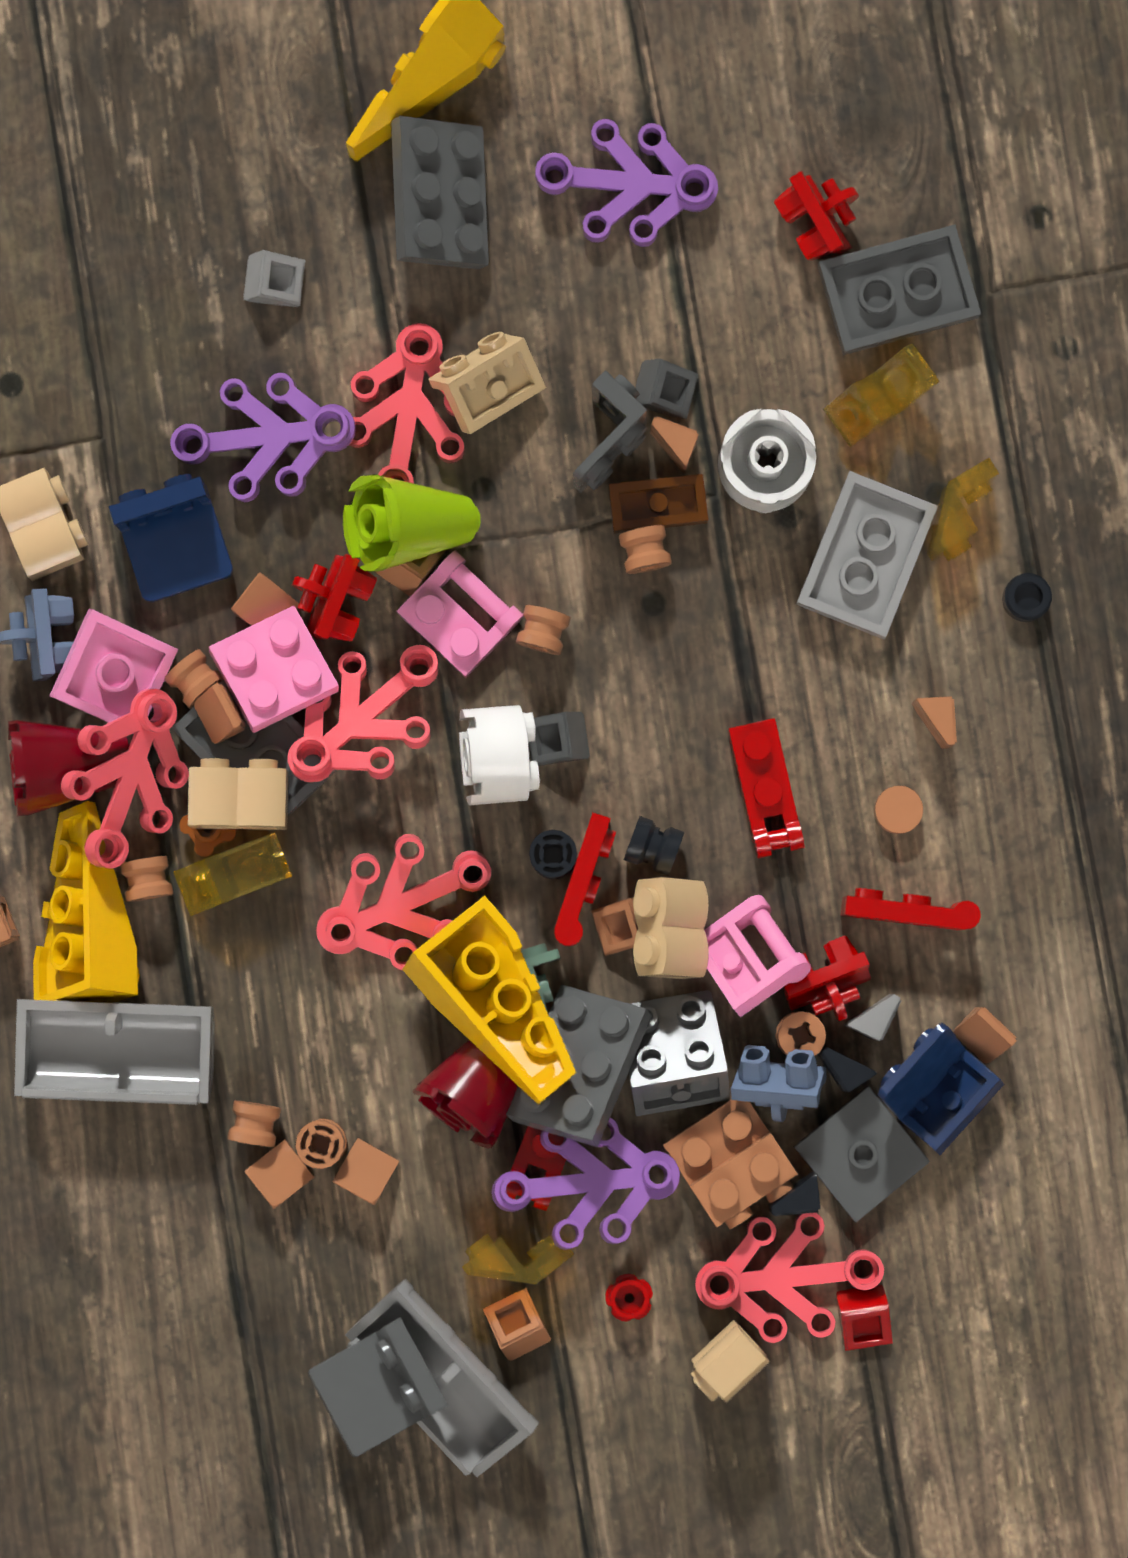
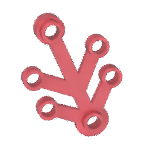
M416 323L404 328L397 337L395 353L369 371L358 372L351 380V390L354 397L362 402H370L378 396L381 384L405 370L403 387L363 416L353 417L355 425H362L366 428V434L360 440L353 439L349 445L354 448L366 446L370 442L374 431L398 415L390 464L382 468L378 475L392 479L399 478L415 484L414 479L408 468L417 418L435 441L437 454L442 461L455 463L463 457L465 452L463 439L458 434L450 431L422 392L425 372L431 377L441 371L439 366L442 364L440 357L443 352V343L439 333L427 324ZM416 341H423L429 346L428 351L421 356L414 355L411 352L412 344ZM363 379L371 380L374 383L373 390L368 394L359 393L356 389L359 381ZM440 390L444 395L446 411L454 416L443 390ZM447 440L456 441L459 444L458 452L454 455L444 454L441 450L443 443Z
M414 645L407 648L400 658L401 671L361 705H359L361 681L367 675L366 660L362 654L355 651L344 653L338 660L339 675L342 679L339 723L323 736L324 712L331 705V695L324 698L320 703H314L306 707L304 737L295 741L288 752V764L293 775L304 782L313 783L326 779L333 770L367 771L375 779H386L392 775L395 769L394 755L388 748L375 747L369 752L339 749L351 739L401 740L412 749L425 747L430 741L431 734L429 723L424 718L419 716H413L406 720H383L376 718L412 687H425L436 679L438 675V658L435 652L425 645ZM350 662H356L361 665V668L356 673H348L344 670V667ZM416 665H424L428 668V671L424 675L417 676L411 672V669ZM413 727H420L425 731L420 738H411L407 732ZM314 754L321 758L320 763L316 766L304 764V759L309 755ZM378 757H384L389 761V764L383 769H377L371 765L372 761Z
M150 688L139 692L131 703L130 713L104 726L88 725L82 728L78 735L79 748L84 753L102 755L109 750L112 742L133 733L134 735L126 752L86 772L70 771L62 779L61 789L63 794L69 799L80 801L89 799L96 789L117 779L101 827L89 835L84 846L87 859L97 867L117 868L124 863L128 856V841L121 833V829L136 788L144 807L139 819L145 831L162 834L167 832L173 823L172 812L163 803L147 759L152 742L160 759L155 773L156 780L162 787L172 789L183 787L188 780L189 771L185 763L180 761L169 730L177 718L176 705L170 696L160 689ZM150 705H152L154 709V714L151 720H149L148 718V709ZM96 732L99 736V742L93 748L90 740L92 734ZM173 766L176 770V776L171 782L168 773ZM80 777L83 786L77 794L74 790V783ZM158 811L160 822L157 826H154L152 818L154 813ZM104 840L106 848L100 856L99 846L101 841Z
M413 834L402 835L395 843L396 856L377 903L359 911L367 885L375 882L380 875L378 860L368 853L359 854L351 862L352 875L340 906L326 910L317 922L316 933L318 941L323 948L334 954H346L359 947L389 958L395 968L402 970L407 961L397 960L395 952L401 947H407L414 952L417 950L416 945L409 939L393 941L367 929L387 922L432 938L453 920L445 919L439 921L412 911V909L460 888L469 892L483 889L491 878V867L487 858L477 851H465L455 858L451 871L403 891L413 865L420 862L424 856V846L418 836ZM404 843H416L418 845L416 855L413 857L403 856L400 849ZM363 861L371 862L374 865L373 873L367 877L360 876L356 872L358 864ZM478 866L481 869V875L477 880L469 881L464 878V871L467 867ZM337 924H345L349 927L350 932L345 938L339 939L332 935V928Z
M814 1212L799 1214L794 1222L795 1229L763 1270L743 1272L761 1246L772 1243L777 1233L776 1226L771 1219L765 1216H756L749 1221L747 1235L726 1261H711L700 1269L696 1276L695 1288L699 1299L706 1306L718 1310L732 1307L757 1327L760 1336L769 1343H777L784 1339L788 1329L787 1323L780 1314L764 1311L744 1292L767 1291L804 1321L808 1331L813 1336L824 1338L829 1336L835 1329L836 1322L833 1314L824 1307H816L792 1287L849 1281L857 1289L869 1290L881 1282L884 1275V1266L881 1259L875 1253L860 1249L852 1252L846 1261L790 1267L809 1242L818 1239L824 1232V1221L819 1214ZM806 1217H814L818 1221L817 1231L810 1235L804 1234L800 1228L802 1220ZM759 1222L769 1224L771 1229L770 1235L764 1240H758L753 1236V1227ZM860 1260H867L871 1264L870 1274L863 1278L857 1277L854 1273L855 1264ZM721 1275L728 1280V1288L723 1293H715L710 1288V1282L715 1276ZM817 1314H825L829 1318V1325L823 1331H816L812 1328V1319ZM769 1319H777L781 1323V1331L776 1336H768L764 1333V1324Z

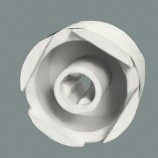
M781 409L751 410L740 416L730 426L724 437L718 459V471L721 482L731 498L748 509L760 513H769L783 509L794 503L806 490L815 470L816 446L808 426L793 413ZM759 453L765 457L773 453L777 457L774 463L775 468L770 465L764 468L758 464Z
M520 705L461 710L459 721L469 720L467 732H459L464 786L473 785L475 795L466 797L468 805L527 801L529 791L539 790L537 761H529L528 743L535 741L533 713H523Z

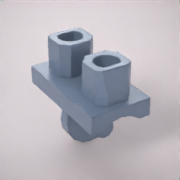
M47 588L32 589L31 595L24 597L27 628L24 627L23 612L9 613L10 630L0 632V644H12L13 661L28 660L26 643H29L33 681H45L55 673H60L74 642L52 643L51 626L71 625L74 612L71 597L48 596Z
M747 1045L744 1048L731 1087V1098L736 1101L755 1102L756 1106L771 1107L772 1120L784 1122L788 1109L818 1108L821 1089L827 1079L826 1067L817 1066L812 1050L795 1049L788 1052L785 1063L770 1062L769 1050L765 1046Z

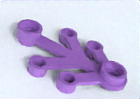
M601 119L593 125L591 141L598 150L607 151L624 171L573 167L569 159L560 153L544 155L538 161L535 170L538 186L548 194H561L569 187L621 192L601 210L592 211L585 216L583 220V234L589 241L595 243L607 239L611 226L650 194L669 197L648 216L640 215L632 220L629 236L631 241L640 247L651 245L656 240L658 230L681 211L699 212L710 207L715 201L718 192V182L714 173L703 165H688L666 140L664 129L655 123L646 124L640 129L638 133V146L643 153L656 155L670 175L652 174L621 138L617 124L609 119ZM607 128L613 132L614 137L608 142H603L598 139L596 134L599 130ZM647 133H656L661 141L655 146H649L644 142L643 137ZM551 170H558L563 174V179L559 183L553 184L547 181L546 174ZM696 182L702 186L703 192L698 196H691L686 192L685 187L689 183ZM593 220H601L606 228L603 232L595 234L589 230L588 224ZM640 224H647L651 227L652 234L647 238H641L636 235L635 228Z
M276 373L267 381L266 390L268 395L277 403H288L307 420L286 423L251 395L249 387L243 381L232 378L222 384L220 388L221 400L231 409H240L261 427L206 433L198 425L184 424L178 427L172 434L171 449L175 456L183 462L199 464L206 460L210 453L261 447L244 470L235 473L229 481V491L232 496L241 502H250L259 494V482L290 443L308 441L291 466L281 468L275 476L277 488L284 495L294 497L304 491L306 487L305 477L326 451H341L352 442L356 432V425L350 412L336 404L320 407L297 389L295 381L289 375ZM280 381H287L289 383V391L283 396L275 395V385ZM236 386L242 387L243 395L241 399L235 402L229 401L228 393L230 389ZM332 421L339 422L341 426L340 432L334 437L326 436V425ZM193 438L200 439L201 447L199 451L189 454L186 450L187 443ZM291 473L297 474V485L292 489L284 488L283 480L285 476ZM243 479L251 480V490L244 495L238 494L237 484Z
M610 1118L607 1125L611 1130V1137L607 1141L601 1140L598 1147H607L630 1168L611 1170L575 1140L564 1137L562 1145L556 1146L550 1143L548 1132L542 1131L540 1140L543 1147L550 1152H558L582 1173L528 1179L521 1172L510 1171L496 1179L492 1187V1198L500 1209L507 1212H515L526 1207L531 1199L586 1193L567 1219L558 1222L552 1230V1239L556 1246L568 1250L582 1242L584 1236L583 1229L613 1190L633 1188L615 1214L605 1217L600 1224L599 1231L603 1240L610 1244H618L630 1236L631 1223L650 1199H664L676 1190L680 1180V1172L677 1163L668 1154L661 1151H652L644 1154L619 1133L618 1124ZM652 1166H657L664 1172V1180L661 1184H655L650 1180L649 1170ZM509 1182H517L522 1187V1196L519 1199L514 1200L508 1197L506 1186ZM611 1220H617L623 1226V1233L619 1238H614L608 1233L607 1226ZM569 1225L575 1230L576 1238L572 1243H565L560 1238L562 1226Z

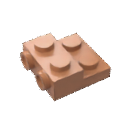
M731 1098L663 1143L664 1148L677 1163L679 1171L716 1227L726 1223L727 1227L732 1229L754 1214L749 1206L762 1197L766 1196L771 1203L794 1188L790 1179L796 1176L797 1172L750 1102L736 1101Z

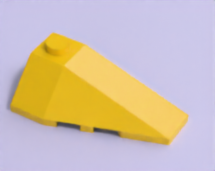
M438 0L419 28L424 32L420 38L419 47L415 53H403L394 66L396 70L391 78L392 89L390 92L383 89L375 96L346 141L348 154L352 159L358 161L392 137L391 121L399 116L420 118L476 79L485 66L492 69L498 63L506 49V45L503 44L505 41L504 26L481 0Z
M86 801L59 813L50 863V871L56 877L55 887L50 902L44 901L41 917L49 918L44 946L36 945L33 960L34 1000L116 1003L138 995L140 974L137 967V946L114 868L109 869L93 865L87 859L84 850L85 842L89 835L101 827L95 802ZM104 840L101 841L99 846L100 856L106 848Z
M483 896L415 950L402 970L442 1015L539 1105L576 1073V1070L554 1019L550 1018L538 992L540 986L534 974L531 975L521 952L523 946L517 932L488 898Z

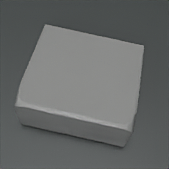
M266 250L251 254L247 264L244 300L254 303L299 307L305 260Z
M895 994L887 995L846 1022L844 1026L875 1041L883 1040L901 1003V997Z

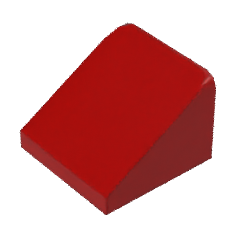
M877 1285L869 1290L852 1288L840 1290L836 1293L845 1351L893 1344L889 1304L882 1285Z

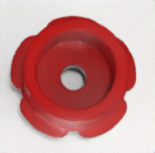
M627 1273L618 1276L614 1285L608 1286L605 1294L606 1304L611 1306L612 1315L624 1322H629L634 1318L636 1320L644 1318L651 1309L650 1299L653 1297V1292L650 1284L644 1279H637L634 1274ZM627 1293H631L634 1295V1300L632 1302H627L625 1300V1295Z

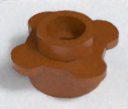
M188 815L183 816L180 820V830L184 834H189L195 843V852L203 857L212 855L215 847L220 846L225 841L230 842L234 840L237 834V829H212L210 833H206L204 829L190 828L188 826Z

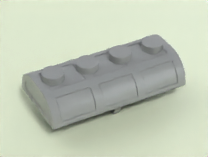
M17 999L14 1096L37 1099L191 1105L209 1103L214 1070V1009L211 1006Z
M404 1279L345 1334L350 1340L347 1348L401 1317L448 1404L447 1407L418 1421L417 1424L465 1476L472 1472L478 1477L531 1435L539 1422L532 1414L528 1413L502 1385L495 1374L476 1357L455 1334V1331L438 1316L413 1289L414 1287Z

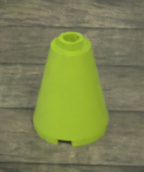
M380 475L360 476L351 484L348 491H356L352 505H344L343 531L348 552L352 558L361 559L364 565L360 566V568L364 571H382L469 543L473 540L481 523L480 512L468 496Z

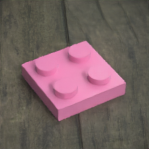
M295 606L287 608L209 646V653L253 733L339 692V685Z
M88 609L49 696L110 723L130 713L131 703L139 692L150 688L161 689L164 678L168 674L178 649L102 613ZM152 705L149 706L148 716H149L150 711H151V709H152Z

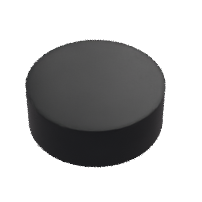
M1023 573L1014 577L1006 585L1002 595L1004 609L1013 619L1021 622H1031L1039 619L1048 611L1052 602V592L1049 584L1041 576L1033 573Z

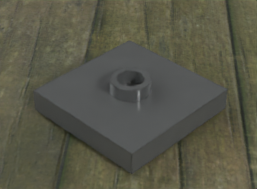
M869 1086L865 1087L793 1146L855 1223L930 1162Z

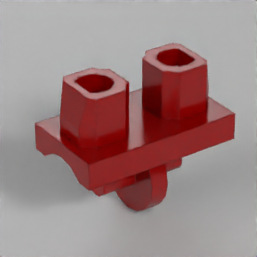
M800 171L790 177L789 180L792 186L776 198L774 203L781 216L789 224L806 213H809L815 227L796 238L797 244L805 258L814 261L827 256L831 252L842 255L852 249L851 244L833 214H838L844 226L856 220L849 206L859 197L856 189L849 187L840 191L834 178H831L821 185L829 198L825 201L811 175L805 176Z
M348 554L344 556L335 555L323 585L322 582L328 569L318 564H314L309 579L295 576L291 586L303 592L297 607L298 609L310 613L316 597L318 598L307 624V629L313 638H332L342 641H352L354 639L360 618L340 610L346 594L362 601H367L377 581V577L358 566L360 559L352 558Z
M847 936L831 940L823 946L830 965L815 971L811 967L809 974L804 979L796 983H788L784 986L785 997L791 1011L811 1004L816 1016L833 1010L838 1022L848 1018L845 1004L860 999L856 986L871 980V976L868 970L870 964L865 952L858 954ZM802 953L808 960L806 953Z

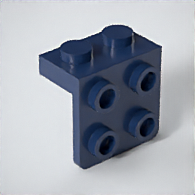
M191 474L179 475L164 482L165 488L148 494L145 489L133 490L118 497L119 503L108 506L114 525L122 533L141 595L148 602H156L229 578L233 573V565L208 488L201 477L192 479Z
M940 1023L934 1029H927L919 1036L914 1044L913 1053L902 1065L897 1064L885 1074L878 1092L880 1099L898 1120L938 1155H941L1004 1086V1083L998 1076L963 1047L952 1030L944 1023Z

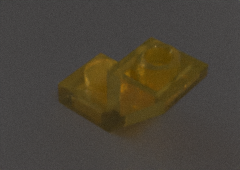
M912 343L901 349L873 374L853 383L823 410L849 447H852L909 408L940 381Z
M990 458L985 459L952 479L942 490L927 552L932 562L943 555L949 562L972 548L969 539L979 530L961 503V500L965 499L967 504L971 505L993 491L989 484L994 481L999 472Z
M275 832L173 872L190 916L292 877Z
M486 1234L465 1250L469 1259L463 1263L462 1268L467 1275L537 1284L574 1256L575 1251L573 1248L568 1250L559 1248L550 1235H548L527 1251L531 1260L524 1264L502 1234L494 1240ZM564 1236L560 1237L562 1241L568 1243Z

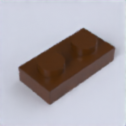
M703 474L613 483L608 486L614 534L654 525H663L665 528L708 523Z

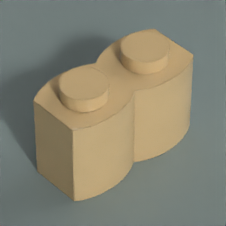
M45 468L0 486V514L25 573L32 581L85 560L81 548L88 545L78 519L70 522L68 520L63 504L70 502V499L60 476L51 478Z
M205 758L201 759L200 767H189L188 826L190 828L287 830L288 771L284 768H278V760L251 759L249 760V768H230V760Z
M665 877L638 880L633 899L634 914L638 926L633 956L638 976L675 979L704 977L709 955L708 941L704 931L708 916V894L704 881Z
M732 1320L691 1359L695 1368L691 1375L694 1377L693 1381L712 1402L719 1396L725 1402H728L770 1360L735 1320Z

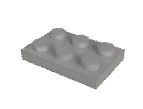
M849 471L796 605L884 640L938 506Z

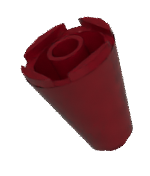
M20 720L8 721V740H11L12 745L11 754L9 755L16 815L28 816L74 801L67 798L62 792L61 782L65 774L73 770L86 772L126 752L130 746L127 736L112 742L106 753L93 755L86 754L79 748L78 735L81 728ZM96 732L92 734L90 740L93 748L99 742V736ZM80 777L74 783V790L77 794L83 786ZM117 779L96 789L93 794L114 788Z
M468 1040L420 1081L413 1090V1093L420 1095L421 1097L418 1101L449 1128L457 1133L460 1129L464 1131L470 1129L475 1132L470 1141L488 1149L492 1148L498 1140L518 1085L477 1046Z

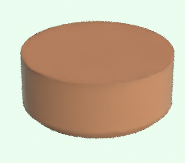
M893 786L886 789L878 796L874 804V816L878 825L883 830L892 834H903L911 831L919 824L923 815V804L919 795L914 790L905 786Z

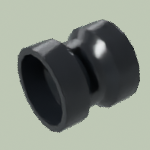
M639 816L624 860L636 865L642 862L648 864V861L653 863L652 867L655 872L669 876L684 832L670 827L663 833L659 827H656L653 820Z
M553 829L543 831L535 837L530 846L529 856L531 865L544 878L553 880L563 878L572 871L576 864V845L572 838L563 831Z

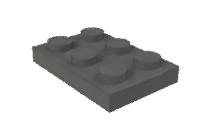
M406 116L395 118L391 121L397 261L481 269L488 266L483 127Z
M956 225L819 261L817 266L843 355L975 320L981 315Z
M223 679L219 684L227 688L246 725L244 731L219 744H214L195 707L184 715L172 729L200 759L230 760V768H249V760L251 759L278 760V768H284L288 771V816H290L337 770H333L326 779L319 782H304L295 777L289 768L288 752L295 741L304 737V728L290 715L253 733ZM309 755L304 759V764L316 766L320 763L321 758L318 755Z
M561 985L548 1015L555 1021L576 1073L539 1105L518 1086L506 1115L513 1122L598 1147L651 1019V1014L646 1008Z

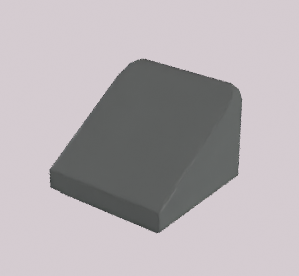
M663 359L645 360L641 365L635 387L640 394L636 399L647 410L680 419H687L699 374Z
M561 712L534 718L535 741L529 742L531 760L537 761L538 766L578 761L590 757L585 718L582 712Z

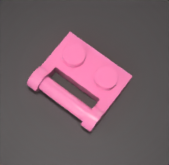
M455 550L443 560L436 571L397 610V613L455 669L467 678L524 616L514 605L509 608L464 565L466 560ZM450 579L459 585L497 621L488 632L442 589Z
M761 895L748 898L704 930L709 951L707 969L740 1017L788 983H796L804 979L811 970V965L802 953L795 952L770 915L771 907ZM749 925L756 927L779 961L769 970L766 969L741 932Z

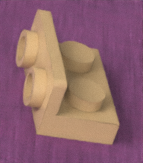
M503 332L490 334L478 342L479 348L470 354L454 356L444 361L439 366L441 371L428 379L432 388L443 390L462 432L472 434L546 388L523 337L507 335Z

